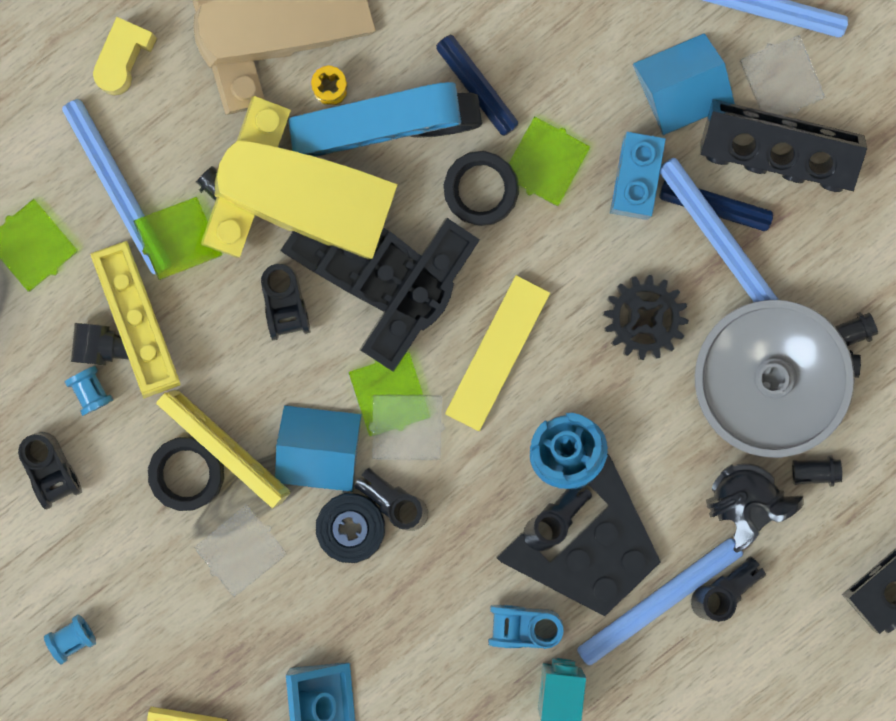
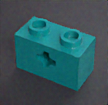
M552 658V664H542L538 713L541 721H582L586 676L582 668L575 665L576 661Z

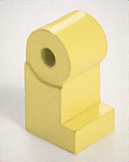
M116 17L94 67L93 77L97 86L109 95H121L126 92L131 86L132 81L130 71L141 48L151 52L157 40L156 36L146 29Z

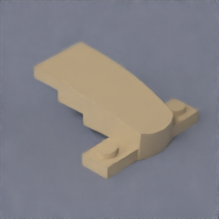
M192 0L196 12L193 25L195 42L202 58L209 68L213 70L225 115L247 111L253 96L264 99L254 61L291 56L294 52L328 47L335 42L368 36L376 31L367 0Z

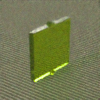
M534 116L509 164L518 177V185L526 189L527 195L535 194L558 207L590 146L566 134L565 128L557 129Z
M197 197L133 221L144 245L142 253L148 255L158 280L165 279L222 256L220 251L201 245L208 221Z
M35 199L31 200L15 215L6 216V222L0 226V259L28 292L32 291L48 276L57 275V269L78 252L76 247Z
M410 352L404 355L394 372L376 360L375 364L349 372L369 437L395 428L401 431L404 429V425L430 417Z

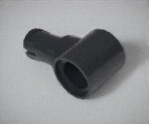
M74 324L71 362L106 365V361L113 362V358L129 360L120 335H116V331H111L110 326Z
M371 468L363 472L362 476L371 482V485L364 480L358 479L354 488L360 490L381 506L380 511L389 517L390 522L395 527L406 531H415L425 525L428 519V509L421 499L410 495L400 486L394 488L373 472ZM413 502L417 508V516L412 522L405 524L400 519L399 510L405 503Z
M582 488L566 489L554 504L549 503L539 515L529 520L524 527L523 533L528 546L536 551H546L561 543L567 536L568 529L573 523L571 519L592 498L591 492L585 489L584 492H580L577 496V493ZM540 522L548 524L552 529L551 540L545 539L540 534Z
M748 557L743 564L726 578L721 576L713 584L702 585L695 590L691 598V607L694 613L699 618L720 622L730 619L736 611L737 604L742 600L741 595L760 579L766 576L763 568L758 570L757 567L760 564L754 558ZM713 593H716L719 597L720 605L717 611L712 613L708 608V599Z

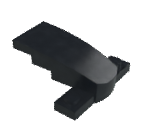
M445 218L422 255L418 254L384 227L373 259L361 257L333 245L328 246L295 231H292L280 251L325 280L384 312L359 350L394 372L419 332L432 325L445 311L452 295L453 280L480 239L449 218Z

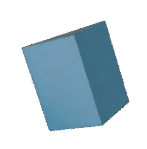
M705 33L633 63L637 77L662 135L708 117L712 99L735 104L725 62Z
M284 405L276 444L275 477L282 484L353 492L362 414Z
M350 663L289 668L286 674L290 721H355Z

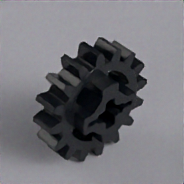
M648 275L644 284L641 285L636 276L630 278V289L623 284H619L617 286V290L620 293L619 298L615 296H608L607 301L613 305V310L604 311L602 315L612 320V324L604 328L605 332L614 331L616 334L611 344L613 346L620 343L625 344L623 351L625 356H628L633 349L637 350L638 360H644L647 351H651L655 359L660 358L661 347L672 352L674 346L671 339L682 340L684 338L682 332L677 330L678 326L688 324L689 322L688 319L680 317L679 314L680 311L687 308V304H677L674 300L678 297L680 291L677 289L668 293L666 291L668 281L665 279L658 286L653 285L652 275ZM651 292L660 297L654 302L643 301L636 293ZM624 303L629 311L628 323L621 327L620 310ZM659 306V309L651 317L652 327L645 324L632 330V327L640 318L639 308L645 312ZM670 309L671 323L668 331H666V328L662 325L663 313ZM638 333L648 334L655 343L640 344L631 340V338Z

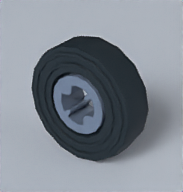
M344 493L332 498L321 508L316 519V537L320 547L330 558L342 563H358L369 559L380 548L385 536V520L380 508L371 499L360 494ZM352 517L354 523L361 524L362 530L361 532H356L357 538L349 539L347 533L340 532V524L345 525L343 519Z

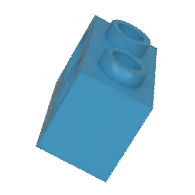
M626 132L622 140L610 214L644 220L652 217L666 138Z

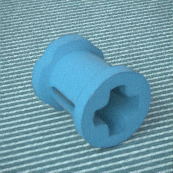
M92 366L64 381L66 386L72 387L82 406L80 410L82 416L113 401L111 395H106L96 376L98 372L96 366Z
M78 614L72 618V623L55 633L49 632L44 636L47 648L60 665L68 661L70 655L83 647L88 646L91 648L96 645V639L91 628L84 618Z

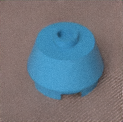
M566 413V415L556 417L548 422L544 421L536 429L530 446V462L537 476L545 483L563 489L582 488L591 483L604 467L608 453L607 441L602 430L593 421L580 414Z

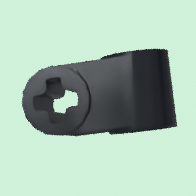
M285 264L269 266L262 274L261 286L271 340H278L279 335L303 331L304 334L311 333L305 301L302 299L296 272ZM277 270L285 271L290 277V286L282 293L275 292L270 286V277ZM294 316L296 317V320L284 323L279 322L280 319Z
M39 432L29 435L22 440L18 449L19 459L31 481L33 491L39 503L45 510L52 508L53 502L72 493L76 496L82 493L78 477L53 435ZM35 440L44 442L48 448V456L44 461H38L31 455L30 447ZM63 482V485L53 490L50 489L51 486Z

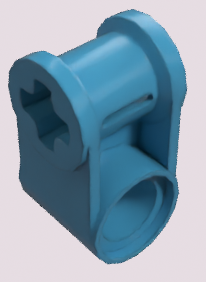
M514 605L490 606V612L494 614L493 636L488 639L489 646L547 649L556 646L562 639L564 633L563 621L552 610L525 608ZM506 618L509 619V627H508V634H507V635L505 634V619H506ZM542 619L552 620L557 626L556 634L547 639L539 637L535 632L537 622Z

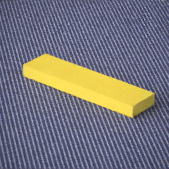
M125 241L91 253L93 264L143 399L180 386L178 375L128 242Z
M515 275L445 415L480 431L550 292Z
M179 390L164 393L156 402L162 410L272 509L283 503L289 496L290 490Z

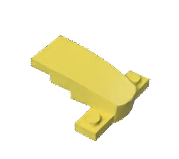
M253 96L237 141L227 149L219 163L215 178V197L217 198L201 245L239 258L254 215L288 231H295L328 246L333 245L361 257L373 259L398 184L331 161L278 148L291 110Z

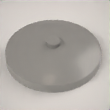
M758 301L744 305L729 313L710 331L702 344L696 362V395L708 423L718 435L732 446L761 457L781 458L793 456L819 445L840 425L849 409L854 393L855 371L853 360L841 333L819 312L792 301Z

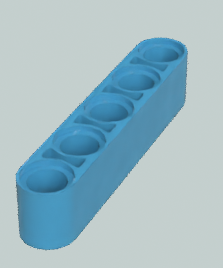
M445 82L294 116L288 119L292 150L317 157L461 124L456 83Z

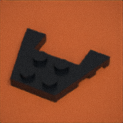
M608 453L604 467L596 478L588 484L607 503V507L551 561H548L540 551L530 548L525 542L522 533L496 556L501 563L603 616H606L661 563Z

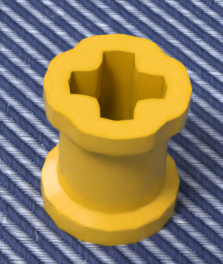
M330 65L323 66L313 74L311 86L318 101L324 105H337L345 99L348 85L340 69ZM327 78L331 82L338 79L336 82L337 92L333 94L327 90L322 93L324 89L322 81Z

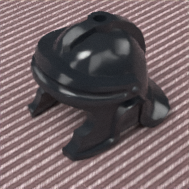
M742 463L734 466L731 464L725 468L713 483L712 491L714 492V497L706 500L707 508L710 509V517L718 516L719 521L732 520L735 523L736 531L733 534L735 546L733 549L736 553L753 543L759 536L762 527L770 521H784L793 516L804 505L803 496H784V491L779 490L775 485L773 475L763 467L751 463Z

